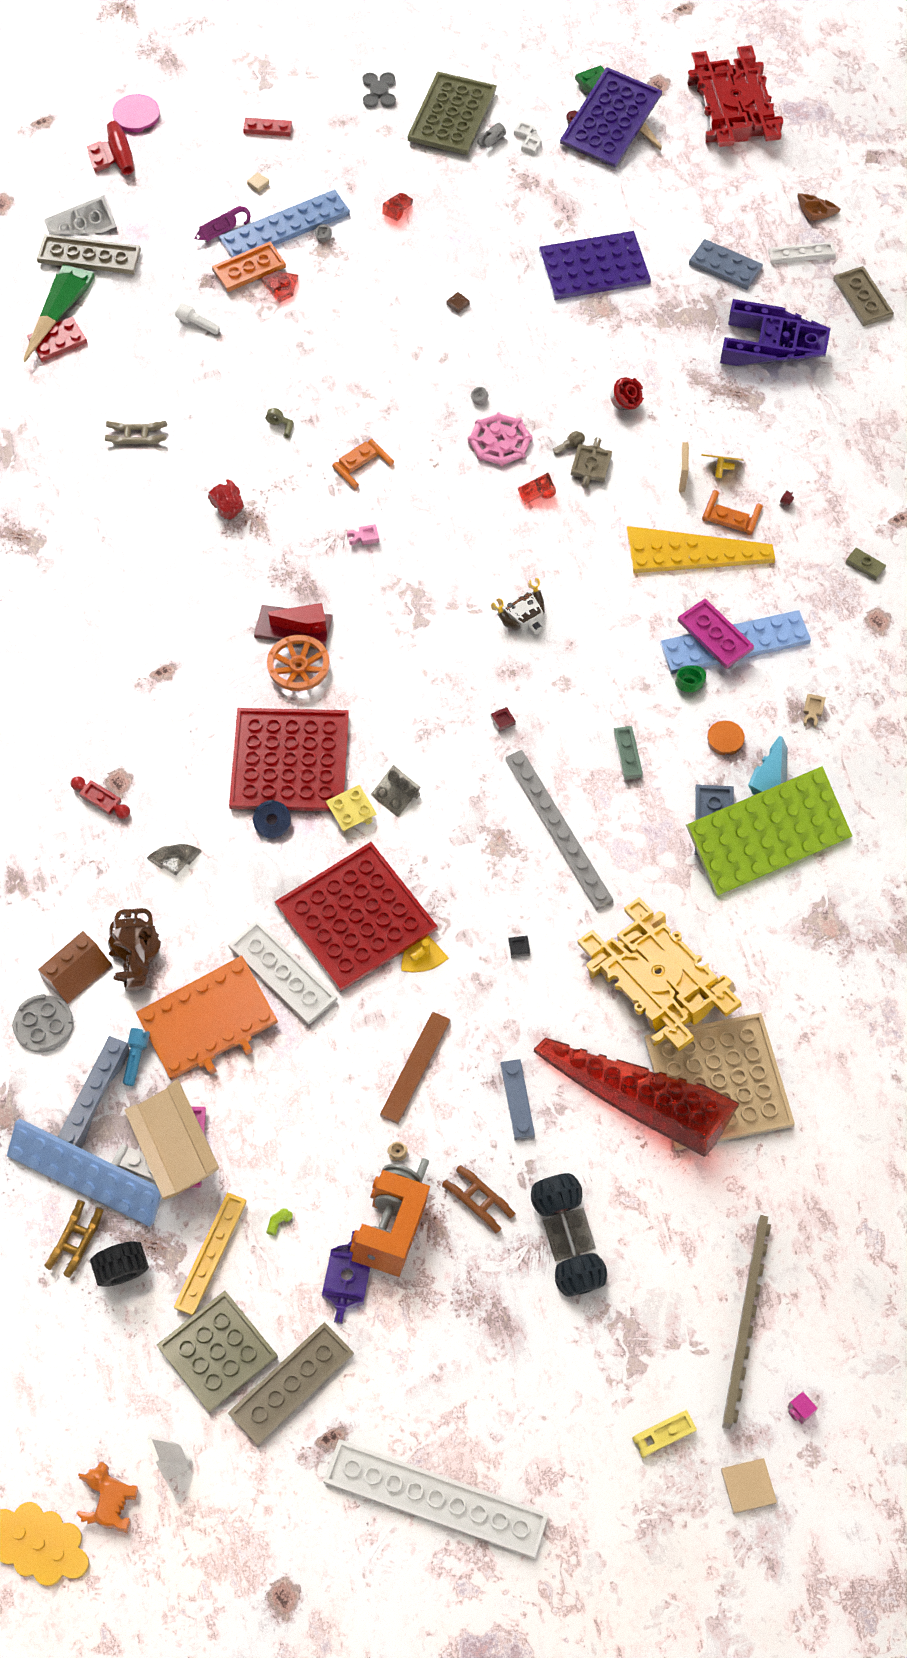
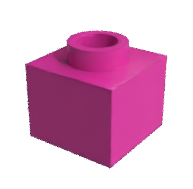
M803 1391L787 1406L790 1416L801 1424L814 1415L818 1409Z

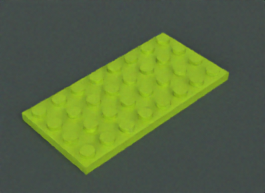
M823 766L686 824L716 896L853 837Z

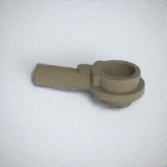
M579 431L572 432L567 436V440L553 448L554 454L557 455L569 447L577 448L578 444L582 445L585 441V435Z

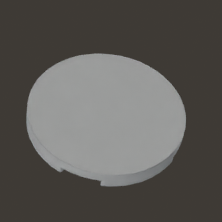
M46 994L35 995L26 999L18 1007L12 1021L13 1033L17 1041L24 1048L34 1052H48L60 1047L69 1038L73 1029V1015L67 1003L61 998Z

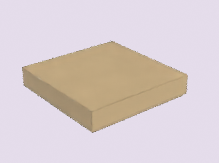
M682 442L678 492H685L689 471L688 442Z
M764 1458L721 1468L733 1514L777 1503Z

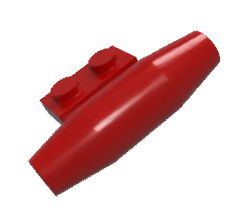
M110 121L106 125L108 141L100 140L86 146L93 169L96 173L109 168L112 163L116 162L124 175H130L134 172L133 154L119 123L117 121Z

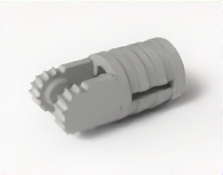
M496 123L477 139L478 145H484L489 148L506 135V128L503 124Z

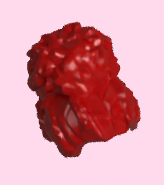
M226 479V485L218 484L208 492V499L212 506L217 508L218 514L221 517L231 520L242 511L244 504L239 487L232 480Z

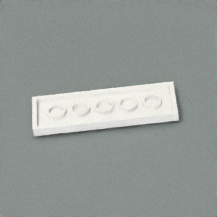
M258 920L253 922L228 944V948L237 957L242 955L248 967L308 1026L338 1000V997Z

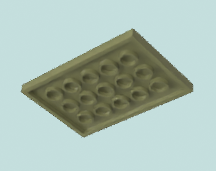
M437 71L407 135V141L468 155L496 93L497 85Z

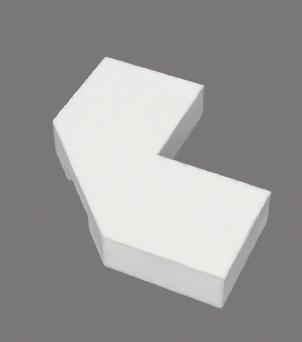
M520 120L513 131V135L525 139L521 145V151L536 155L542 146V140L538 136L537 129L534 125Z

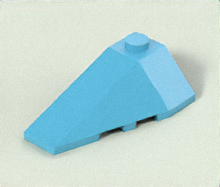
M782 736L776 739L770 748L769 756H764L762 759L763 764L757 766L748 784L753 795L787 781L788 748Z

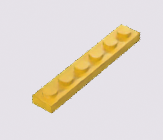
M227 1192L175 1302V1310L190 1316L196 1313L245 1208L246 1199Z

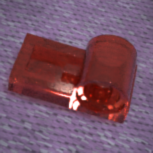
M399 192L383 203L382 214L399 221L403 211L412 205L413 198Z
M549 472L517 488L525 505L539 497L549 499L556 494V487Z

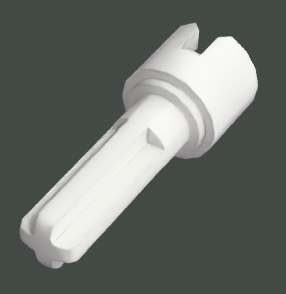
M180 303L176 309L175 317L187 324L192 322L215 335L220 332V325L197 314L193 307Z

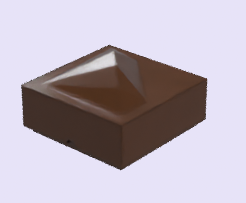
M457 292L446 300V305L460 313L470 305V300Z

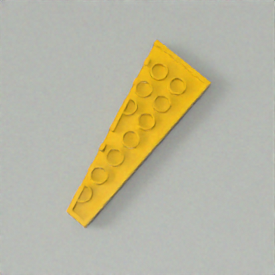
M627 526L626 528L633 573L775 563L773 544Z

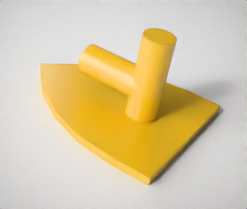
M701 454V456L718 458L715 477L722 478L723 469L734 470L735 468L734 463L724 462V459L744 461V459Z
M427 936L404 951L401 971L412 973L428 971L441 965L449 957L430 936Z

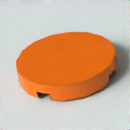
M718 721L708 730V745L714 752L720 755H733L740 751L744 745L745 735L743 729L732 721Z

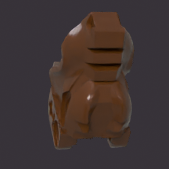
M146 908L119 910L114 916V921L109 926V939L107 943L110 951L108 955L121 960L124 972H115L113 979L123 982L126 991H139L144 988L149 962L153 961L161 946V941L158 939L159 933L156 932V926L153 925L152 914ZM140 913L146 914L148 921L145 922L143 919L137 918V915ZM121 915H124V918H126V919H119V918L121 917Z

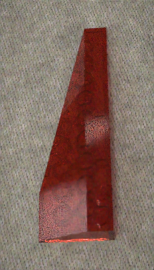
M546 1037L534 1048V1053L601 1100L703 1157H706L717 1144L739 1107V1102L700 1083H696V1085L687 1083V1079L680 1077L678 1080L667 1077V1073L660 1071L659 1073H653L649 1071V1068L616 1059V1061L607 1059V1056L603 1054L596 1056L587 1053L588 1050L573 1049L570 1048L569 1044Z

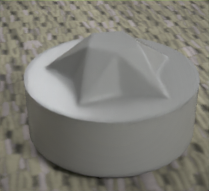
M326 224L319 225L315 230V236L319 241L326 242L331 238L332 230Z
M476 387L471 392V399L477 405L484 404L488 400L489 394L484 387Z

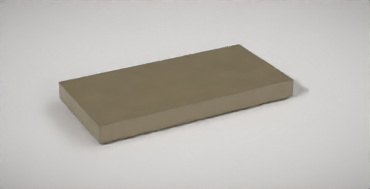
M864 266L834 275V282L862 326L893 317L894 312Z

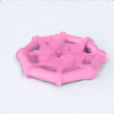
M497 412V414L481 420L477 419L473 431L467 440L474 449L477 459L504 466V464L517 459H523L526 456L525 453L530 442L533 440V436L529 434L521 418L517 419ZM501 421L512 424V426L501 424ZM518 429L521 432L522 436H518L516 434V431ZM481 430L484 433L483 436L477 437ZM518 443H522L519 449L516 448ZM482 444L485 446V449L482 450L479 445Z

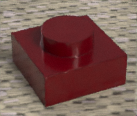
M508 707L490 715L499 732L516 725V720Z

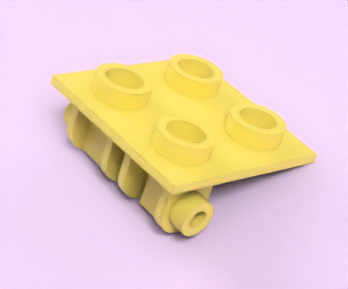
M360 784L326 801L343 831L361 822L366 823V825L371 824L373 816L377 815Z

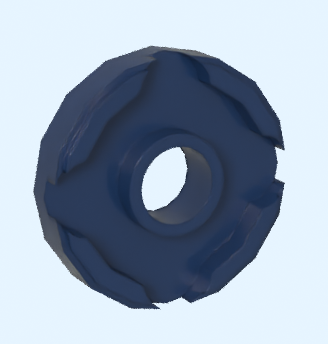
M269 800L262 802L256 808L253 815V824L260 835L275 839L288 831L291 825V815L284 804ZM274 814L277 816V822L270 825L267 823V817Z

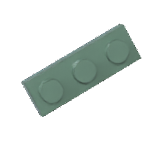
M633 727L614 728L613 733L624 780L642 778L643 771Z

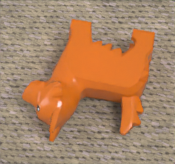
M102 1461L99 1462L96 1468L89 1469L86 1474L78 1473L80 1480L85 1482L91 1489L100 1493L95 1512L77 1511L76 1514L81 1518V1522L87 1521V1524L97 1523L106 1529H116L118 1532L128 1533L129 1518L121 1519L119 1515H121V1510H124L126 1500H136L138 1486H129L111 1477L108 1473L109 1466Z

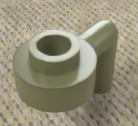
M278 408L268 409L265 416L266 421L272 425L285 424L283 436L290 438L294 425L293 420L284 417L283 412Z

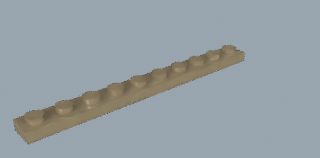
M760 1215L757 1222L722 1427L731 1429L733 1423L737 1424L739 1410H735L736 1402H740L743 1389L739 1388L740 1380L744 1381L746 1368L743 1367L744 1359L748 1360L750 1347L746 1346L747 1339L752 1338L754 1327L750 1325L751 1317L755 1318L757 1305H754V1298L759 1297L761 1285L757 1284L758 1276L762 1277L764 1264H761V1258L766 1256L768 1244H764L765 1236L769 1237L771 1224H767L769 1216Z

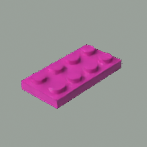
M706 598L681 614L677 619L725 669L754 650V645Z

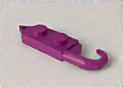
M237 206L199 226L193 239L208 242L234 228L237 223L235 215L240 212H244L247 216L244 225H246L251 220V213L245 206Z

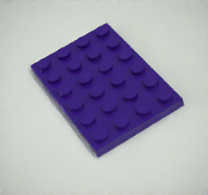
M606 67L560 138V144L616 168L662 96V90Z
M634 231L539 246V254L554 300L651 283V278Z

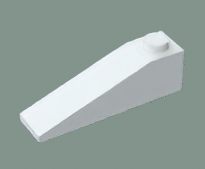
M106 194L43 219L50 235L102 233L117 227Z
M151 1433L148 1435L147 1442L155 1463L165 1481L190 1470L188 1463L192 1462L187 1449L183 1451L180 1444Z

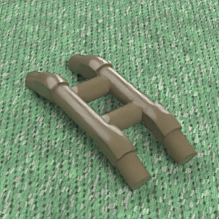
M106 420L105 427L116 431H124V437L105 434L104 441L116 445L159 444V442L167 440L166 435L148 436V430L157 431L167 427L168 424L166 420L154 423H119ZM131 430H141V437H131Z

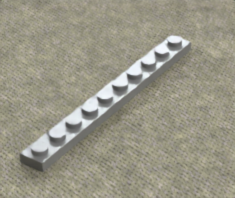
M523 750L506 756V763L595 910L597 911L613 903L611 894Z

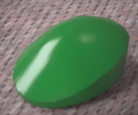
M697 665L681 667L675 677L677 688L687 693L700 690L706 682L705 670Z

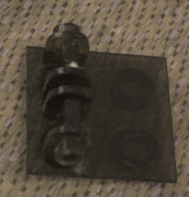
M392 765L370 795L399 817L410 801L420 796L419 790L421 786L395 765Z

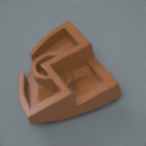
M798 193L797 195L801 209L810 221L831 217L841 210L834 203L828 200L824 201L817 198V196Z

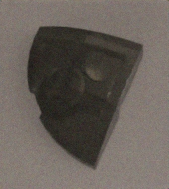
M188 844L166 845L153 851L147 859L159 868H165L174 875H177L186 864L190 865L201 853V850Z

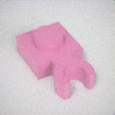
M376 524L358 527L359 531L357 532L354 530L347 531L348 538L354 537L349 539V545H355L360 541L362 545L380 542Z

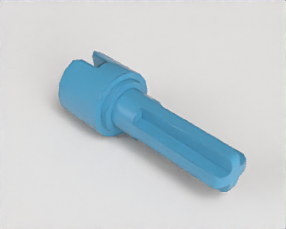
M139 1028L130 1029L127 1042L130 1052L123 1078V1084L127 1086H134L142 1050L147 1049L150 1037L149 1031L143 1032Z

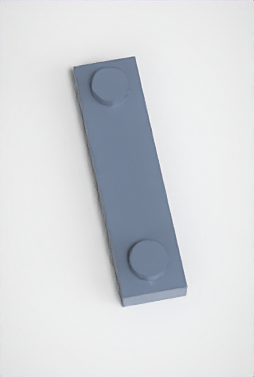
M521 1059L503 1061L500 1063L514 1141L535 1138Z

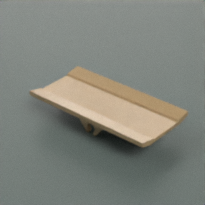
M179 1079L142 1103L124 1109L163 1200L178 1195L211 1176L220 1168Z

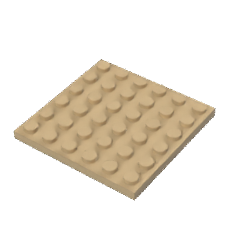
M762 1012L702 1024V1027H686L694 1036V1041L679 1052L667 1039L654 1046L651 1040L654 1034L645 1035V1044L675 1151L794 1127L795 1122Z

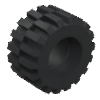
M137 1241L113 1245L96 1253L90 1259L96 1283L100 1287H110L128 1282L141 1276L149 1268L142 1244Z

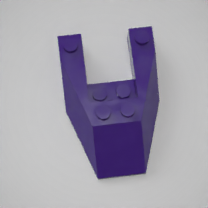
M733 299L728 325L760 330L759 342L725 337L720 363L744 366L825 357L831 328L813 320L811 322L801 318L802 315L797 313L795 315L785 311L786 308Z

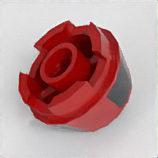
M622 377L618 379L610 392L612 404L620 410L636 409L644 399V397L642 398L643 386L636 378Z

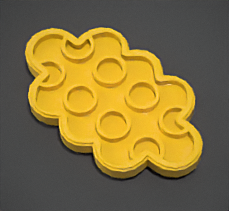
M34 1502L21 1504L15 1512L8 1509H0V1561L3 1564L14 1565L16 1572L21 1576H34L38 1583L46 1587L57 1584L63 1576L69 1579H79L88 1571L89 1558L79 1548L82 1542V1533L75 1524L63 1523L58 1513L54 1511L43 1512L42 1508Z

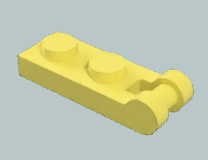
M685 1410L632 1437V1440L635 1444H638L641 1450L639 1453L643 1459L696 1432L697 1428L688 1411ZM649 1437H651L654 1443L650 1446L645 1441Z

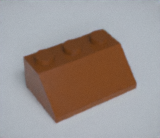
M82 931L38 968L41 979L68 1005L111 968L112 963L99 946Z

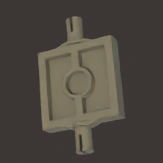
M598 437L594 439L593 445L578 444L570 475L583 478L581 484L583 488L584 486L585 488L589 487L590 480L605 482L612 451L601 448L602 440L601 438L598 439Z

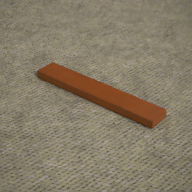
M432 1011L380 1112V1117L399 1124L451 1019Z

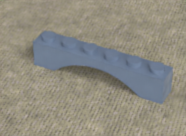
M112 1036L107 1038L58 1135L59 1138L82 1149L104 1093L115 1076L122 1070L129 1056L130 1049L127 1042Z

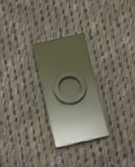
M858 548L853 550L845 562L874 580H877L886 568V564Z

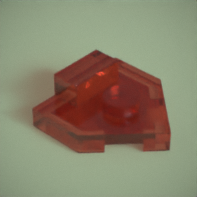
M274 271L262 277V282L278 303L294 295L299 276L298 274Z

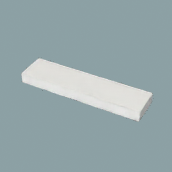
M833 242L768 248V255L771 264L831 259L836 257V251Z

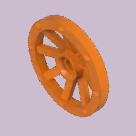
M293 635L281 639L271 648L267 657V669L271 679L278 686L290 691H305L316 687L325 679L330 668L329 654L325 646L317 639L306 635ZM293 644H304L300 655H296ZM310 646L318 651V653L306 659ZM285 647H287L290 653V660L278 654ZM323 658L322 667L309 666ZM276 659L289 667L274 669V660ZM306 672L318 674L312 679H309ZM291 673L287 680L279 676V674ZM297 676H301L304 682H294Z

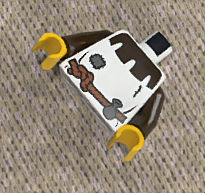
M535 578L536 586L532 585L531 580L527 583L528 587L533 589V592L529 590L505 605L503 600L498 598L496 599L498 607L494 602L491 603V609L498 611L497 615L505 627L517 630L523 634L530 629L535 635L542 632L543 626L541 623L543 622L545 606L541 590H538L540 585L538 578Z

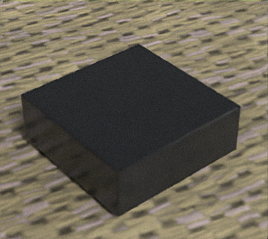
M528 935L508 938L511 958L530 956Z

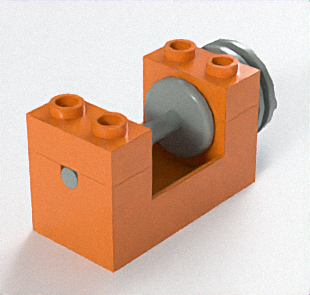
M421 1159L417 1173L402 1165L388 1164L383 1167L380 1176L375 1177L370 1196L373 1199L372 1207L384 1213L378 1227L362 1223L360 1230H355L350 1252L353 1253L351 1261L400 1277L427 1203L430 1186L423 1184L422 1181L429 1164L428 1159ZM391 1216H397L390 1233L386 1229Z

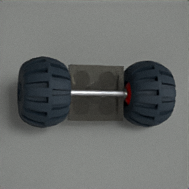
M563 1173L534 1183L531 1189V1202L534 1209L541 1216L547 1217L558 1214V1216L543 1220L555 1262L564 1260L556 1266L555 1283L563 1295L572 1297L603 1287L607 1280V1268L604 1261L596 1253L580 1255L594 1250L596 1247L584 1208L572 1210L582 1202L581 1184L573 1174Z

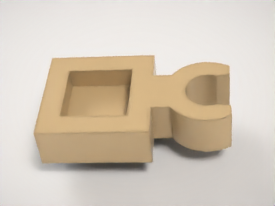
M807 694L803 713L808 715L804 717V726H806L808 720H813V728L817 727V716L822 717L826 697Z

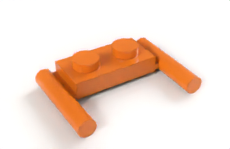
M370 439L368 443L365 441L340 457L339 462H334L332 467L356 489L359 483L350 473L377 455L389 466L393 465L395 461L373 439Z
M713 490L702 520L752 535L763 505L757 503L752 517H749L750 514L718 504L714 506L719 492Z

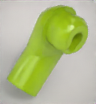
M281 1208L270 1217L266 1233L276 1236L279 1224L282 1221H291L293 1213L288 1211L287 1208Z

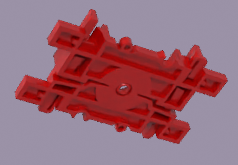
M752 45L737 47L736 53L738 58L733 60V65L730 64L729 59L710 62L707 51L691 52L694 69L688 70L687 85H697V92L703 96L706 105L704 114L710 116V131L705 132L704 140L706 143L717 141L718 147L734 146L735 142H745L749 140V137L764 136L765 141L781 140L784 120L782 116H775L773 110L774 103H771L772 96L768 95L765 86L767 77L762 75L764 63L756 62Z

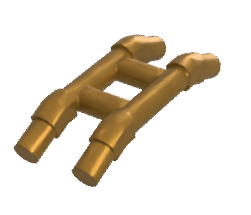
M79 1199L56 1247H54L44 1264L46 1269L51 1270L60 1259L62 1251L73 1254L72 1259L63 1272L64 1276L68 1278L71 1277L80 1265L81 1259L99 1227L104 1209L96 1207L88 1228L78 1225L77 1223L80 1220L85 1202ZM72 1232L83 1236L78 1247L67 1243Z

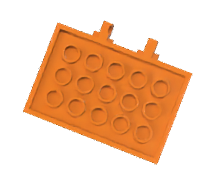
M242 955L136 1012L145 1031L150 1032L149 1039L171 1080L197 1066H200V1068L205 1066L209 1074L212 1075L217 1072L212 1062L216 1058L215 1056L241 1045L247 1056L253 1052L248 1043L252 1040L251 1037L278 1023L273 1010Z

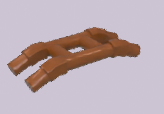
M459 1165L456 1172L469 1181L471 1186L463 1192L457 1185L445 1180L442 1183V1187L462 1201L497 1234L502 1228L486 1212L488 1208L495 1203L509 1219L516 1213L503 1198L492 1191L472 1171ZM478 1189L487 1196V1199L480 1206L470 1198Z

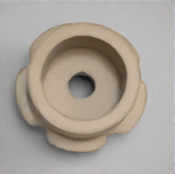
M396 1141L388 1147L387 1152L391 1160L402 1161L407 1156L408 1148L402 1142Z

